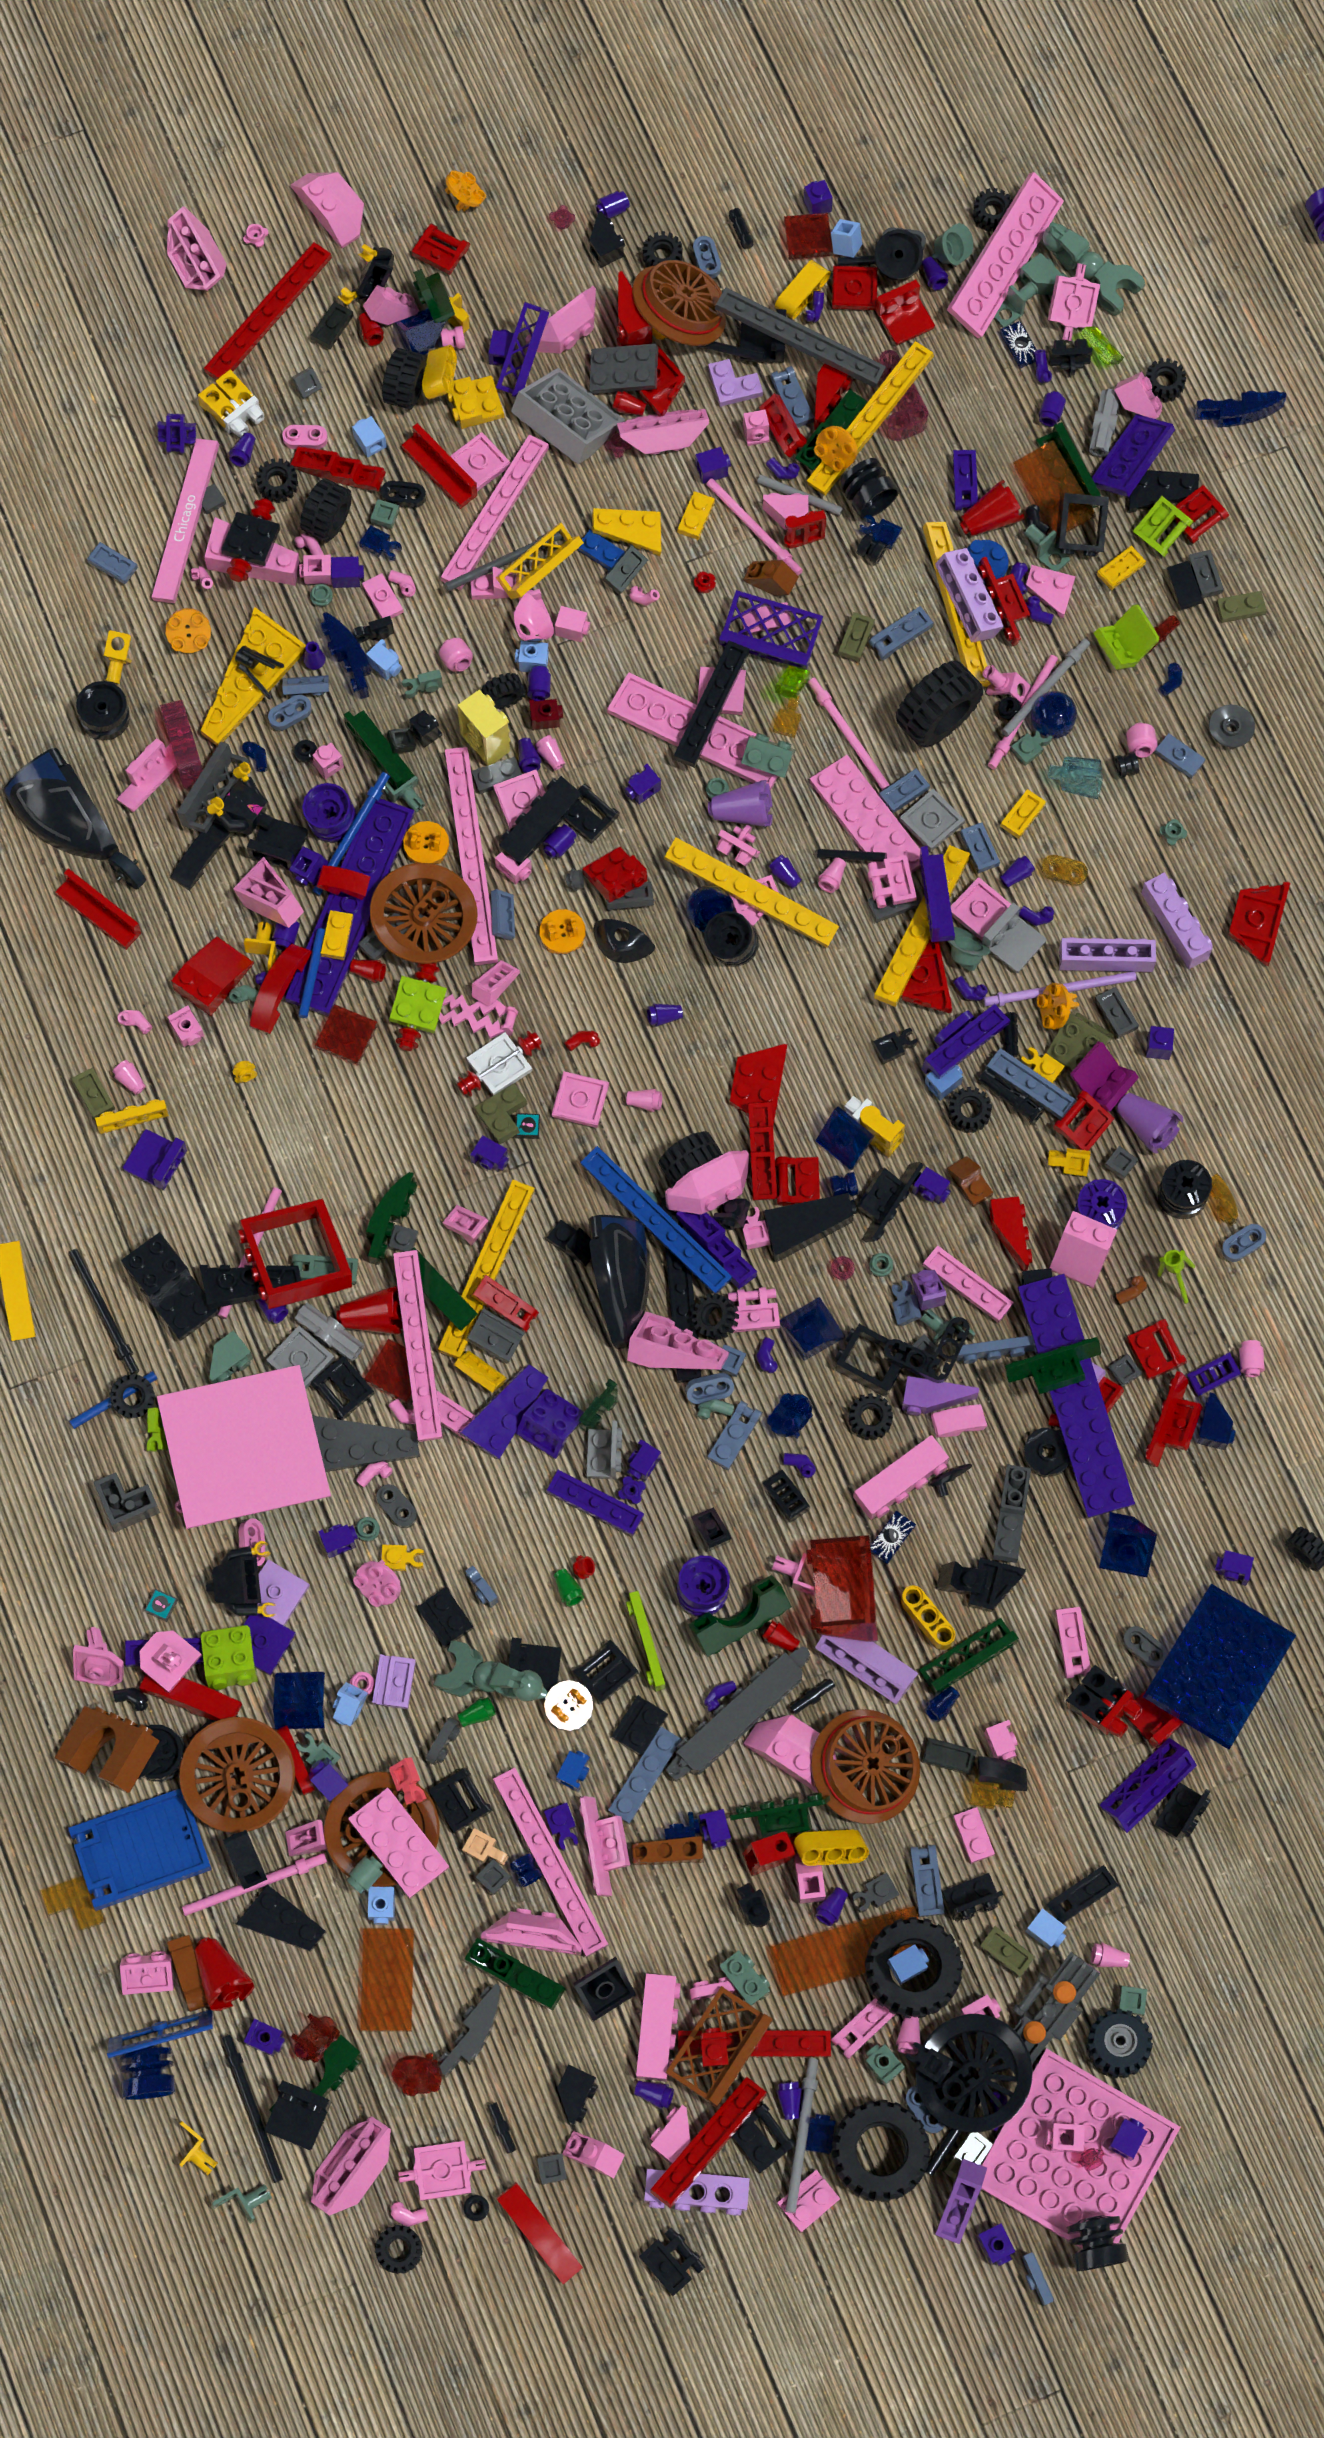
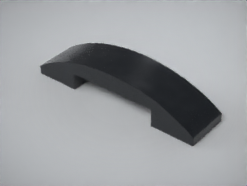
M214 820L207 833L201 832L188 848L172 873L171 878L190 891L204 874L203 869L228 838H233L237 832H228L223 826L216 824Z

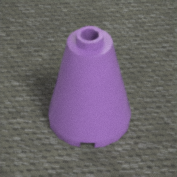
M761 780L712 797V802H708L709 815L713 816L714 820L764 827L771 826L773 814L768 815L770 807H772L769 783H766L767 780Z
M1132 1093L1124 1095L1116 1104L1117 1113L1145 1146L1155 1154L1159 1153L1157 1151L1158 1148L1164 1150L1173 1141L1180 1130L1177 1127L1178 1121L1183 1122V1115L1179 1112Z

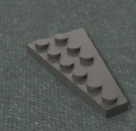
M312 1415L325 1472L368 1466L369 1464L381 1461L393 1462L420 1457L416 1431Z

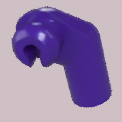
M813 291L812 310H806L805 320L807 322L812 321L816 323L819 321L824 305V292Z
M774 457L766 463V466L779 479H794L800 471L796 463L782 466Z
M1017 562L1012 566L1010 574L1013 573L1022 595H1024L1028 589L1024 585L1022 578L1025 572H1028V567L1025 563Z
M1023 906L1019 912L1021 918L1035 926L1050 923L1054 915L1053 908L1049 906L1044 907L1039 912H1034Z
M962 976L953 982L963 998L967 1000L980 1001L988 993L985 985L980 984L976 987H971Z
M729 1681L715 1686L704 1699V1705L707 1706L709 1712H714L721 1706L718 1702L721 1697L737 1691L735 1683Z

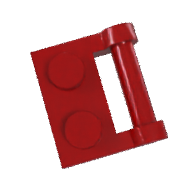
M430 224L413 248L412 256L451 275L463 255L469 250L470 243L465 240L460 241L439 230L436 225ZM434 237H435V238L439 239L440 241H442V242H444V243H446V244H448V245H450V246L456 248V250H453V249H451V248H449V247H447V246H445V245H443V244H441V243H439V242H437V241H435V240H433V239H431V238H434Z
M1204 484L1175 506L1194 522L1212 508L1216 511V513L1194 530L1188 526L1184 529L1183 533L1192 544L1197 542L1199 536L1220 520L1224 521L1229 517L1226 509ZM1175 517L1173 521L1177 525L1180 519Z
M824 510L818 512L810 511L805 516L798 518L793 515L788 516L785 520V527L787 528V535L784 537L785 547L792 549L825 539L827 517ZM801 529V534L796 536V530Z
M1082 1090L1077 1096V1101L1061 1120L1056 1121L1053 1128L1078 1150L1089 1151L1115 1118L1089 1093ZM1087 1105L1090 1108L1076 1127L1071 1130L1068 1125L1081 1109Z
M781 1156L776 1158V1166L779 1173L777 1205L788 1206L820 1199L818 1157L789 1158ZM788 1167H795L796 1196L789 1195Z
M1166 1319L1127 1336V1341L1148 1381L1187 1363L1185 1356L1181 1355L1168 1330L1169 1325ZM1158 1332L1173 1358L1170 1362L1166 1361L1153 1336Z

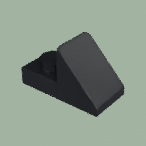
M560 1220L548 1235L547 1241L586 1267L592 1259L589 1245L591 1238L580 1227L576 1230L563 1220Z
M714 1507L691 1517L703 1539L707 1552L731 1541V1535Z
M957 1561L941 1565L936 1589L983 1596L988 1572L984 1569L962 1567Z

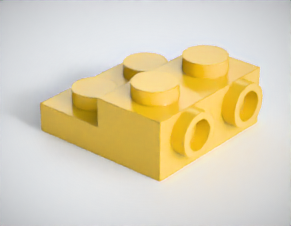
M492 375L472 381L470 376L453 381L451 393L446 395L449 403L453 402L455 408H452V414L455 422L459 421L461 429L504 418V411Z

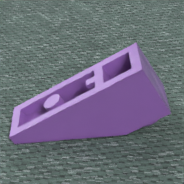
M907 1376L902 1410H905L907 1414L919 1416L921 1413L927 1414L975 1400L978 1397L979 1388L947 1382L935 1383L928 1379Z
M966 2159L962 2160L935 2235L960 2244L982 2188L987 2167Z

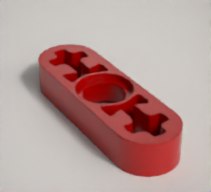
M288 1726L277 1729L276 1732L284 1739L292 1754L295 1776L303 1795L315 1791Z

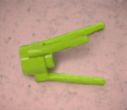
M1170 1250L1166 1252L1164 1257L1159 1258L1160 1265L1157 1276H1162L1164 1267H1166L1168 1272L1175 1274L1183 1301L1187 1304L1188 1297L1181 1271L1184 1268V1262L1191 1268H1195V1264L1186 1256L1184 1250L1180 1252L1178 1250Z

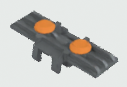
M1072 1951L1052 1978L1040 1972L1037 1975L1038 1980L1020 2004H1016L1013 2007V2010L1022 2017L1013 2029L1024 2041L1032 2064L1053 2037L1058 2040L1064 2037L1066 2031L1083 2011L1080 2006H1077L1079 2001L1100 1975L1099 1971ZM1046 1986L1051 1991L1050 1997L1040 2011L1037 2010L1035 2014H1031L1027 2010Z

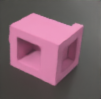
M765 409L743 413V430L747 446L769 442V422Z
M303 555V564H299L300 578H304L305 584L332 585L331 555Z
M332 743L319 747L313 754L312 764L325 780L344 768L342 755Z
M188 1005L168 1016L170 1026L183 1047L195 1045L204 1037L203 1030Z
M1009 1720L986 1728L984 1732L994 1758H1002V1760L1006 1761L1017 1756L1015 1746L1018 1745L1014 1733L1008 1731L1011 1725Z
M1053 2123L1052 2129H1047L1046 2145H1051V2151L1081 2154L1084 2151L1085 2125ZM1060 2135H1067L1069 2138L1068 2143H1062Z

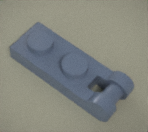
M787 367L785 371L779 373L777 371L770 373L774 388L783 400L797 427L813 423V413L798 383L793 367ZM788 379L789 384L783 385L781 381Z
M919 606L869 640V644L872 648H876L879 651L878 655L880 658L885 660L892 653L934 626V622L923 608ZM886 639L890 642L887 646L883 643Z
M741 1400L707 1459L729 1471L763 1412L758 1409L753 1410L749 1408L748 1404ZM742 1415L750 1419L747 1424L740 1421Z
M927 1845V1848L918 1849V1846L910 1847L919 1917L944 1915L936 1846ZM929 1858V1864L920 1865V1859Z

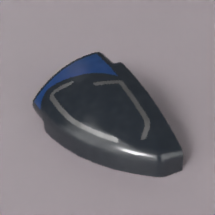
M51 748L31 760L4 786L3 792L18 818L44 842L69 854L96 860H106L115 852H119L113 836L71 765L66 763L57 748Z
M596 1215L588 1220L591 1236L589 1245L597 1290L612 1344L616 1349L629 1347L630 1337L645 1313L648 1298L650 1253L646 1245L645 1229L641 1222L632 1218L615 1215Z

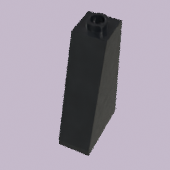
M846 1193L764 1210V1220L770 1238L774 1262H778L853 1223V1214H857L854 1200L850 1201L849 1194Z

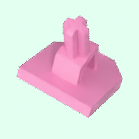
M91 1627L86 1632L88 1647L75 1645L73 1649L74 1680L111 1687L122 1682L124 1662L114 1653L108 1651L106 1642L103 1643L101 1630Z
M174 1631L156 1632L139 1651L141 1670L169 1693L202 1656L199 1651Z

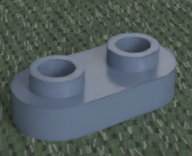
M708 236L698 237L693 243V253L697 266L712 279L716 278L721 272V262L715 242Z
M296 695L273 707L268 714L270 726L275 730L281 731L307 718L312 711L310 700L304 695ZM298 707L304 708L303 711H297L296 709ZM278 718L284 719L283 722H277L276 720Z
M1250 1224L1227 1238L1222 1246L1224 1258L1231 1262H1237L1262 1247L1266 1240L1264 1228L1257 1224ZM1249 1236H1256L1257 1241H1251ZM1234 1247L1238 1252L1233 1254L1229 1249Z
M717 1373L689 1381L685 1392L691 1403L701 1404L713 1399L719 1400L729 1397L734 1391V1383L728 1374ZM701 1387L700 1390L694 1391L695 1388Z
M917 2085L911 2087L905 2098L908 2108L915 2113L914 2116L918 2120H921L925 2132L930 2134L940 2132L945 2125L940 2121L935 2125L930 2124L928 2118L932 2114L923 2102L917 2103L914 2100V2095L919 2094Z

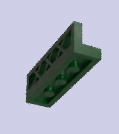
M1062 422L1054 425L1052 433L1036 439V444L1062 493L1101 496ZM1054 440L1057 445L1056 452L1046 449L1044 443ZM1056 458L1066 462L1067 467L1065 470L1056 468L1054 464ZM1066 477L1075 479L1077 483L1075 489L1065 485L1064 480ZM1069 503L1074 516L1098 507L1093 505L1077 507L1076 504Z
M364 710L355 716L350 711L343 714L346 728L381 773L385 772L390 776L388 782L394 790L415 776L397 753H393L390 743Z
M999 1618L919 1669V1672L936 1696L1017 1644L1019 1638L1014 1630L1010 1632L1002 1618ZM1000 1626L1005 1636L997 1641L989 1640L990 1632ZM987 1634L986 1639L981 1638L982 1636ZM974 1641L985 1643V1648L977 1654L969 1653L970 1644ZM967 1647L966 1652L960 1651L963 1648ZM952 1655L965 1656L964 1662L957 1667L948 1666ZM946 1660L945 1665L940 1664L941 1662ZM934 1667L944 1669V1674L935 1681H932L927 1671Z

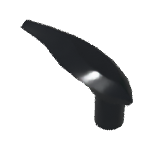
M972 1464L959 1466L935 1478L930 1485L937 1487L939 1497L947 1496L949 1493L946 1483L954 1481L956 1477L968 1471Z

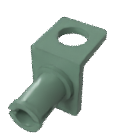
M1029 281L1020 290H1017L1013 285L1009 286L1007 299L1000 306L994 319L1003 328H1007L1024 314L1026 301L1038 293L1037 286L1032 281ZM1002 310H1008L1011 312L1012 317L1005 320L999 316V313Z
M1030 525L1024 532V536L1038 546L1036 558L1049 570L1059 572L1070 561V558L1066 554L1061 553L1059 548H1055L1057 532L1053 530L1046 536L1036 525ZM1053 554L1061 558V562L1057 565L1051 564L1048 560Z
M417 776L411 778L395 791L388 783L382 789L393 803L403 798L415 813L419 811L418 808L421 810L426 804L413 790L418 785Z
M928 1309L926 1311L927 1314H924L920 1321L936 1332L933 1343L937 1345L941 1341L949 1322L943 1321L931 1309ZM958 1324L957 1327H954L959 1332L963 1331V1325ZM970 1329L967 1339L972 1342L975 1332Z
M265 2184L247 2195L242 2194L239 2188H236L212 2202L211 2208L214 2210L235 2197L251 2224L255 2220L252 2209L272 2199L269 2191L267 2192L268 2188Z

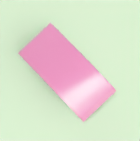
M770 606L757 609L762 619L774 614ZM755 611L743 616L748 627L760 621ZM786 611L779 615L784 626L792 622L790 612ZM776 617L764 623L770 631L781 628ZM762 624L750 630L752 635L765 631Z
M981 1404L956 1407L931 1415L937 1437L959 1436L964 1431H979L987 1427Z

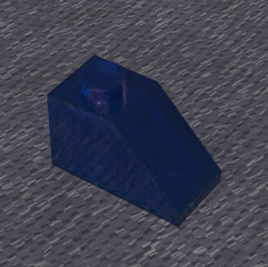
M1209 1392L1197 1444L1226 1450L1228 1444H1233L1236 1430L1232 1429L1233 1420L1216 1394Z

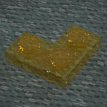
M84 1876L41 1890L49 1916L73 1908L81 1931L105 1923L102 1911H95L92 1900L95 1899L94 1893H89Z

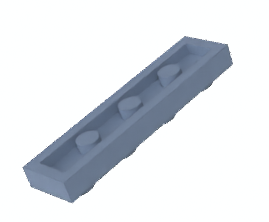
M1001 1048L986 1067V1069H989L994 1075L1022 1094H1027L1029 1099L1043 1106L1045 1110L1060 1120L1077 1101Z
M1032 1335L963 1345L957 1357V1362L963 1361V1363L969 1364L976 1362L980 1358L996 1360L1001 1358V1355L1011 1354V1357H1019L1024 1355L1025 1352L1034 1351L1037 1354Z
M660 1727L608 1812L614 1816H622V1821L630 1825L682 1739L665 1728Z

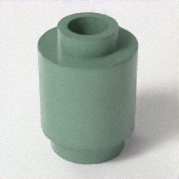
M364 1856L349 1873L350 1877L346 1881L360 1894L364 1890L368 1891L383 1874L380 1870L383 1865L373 1856L369 1859Z

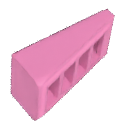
M502 960L472 983V997L490 1006L520 974V970Z

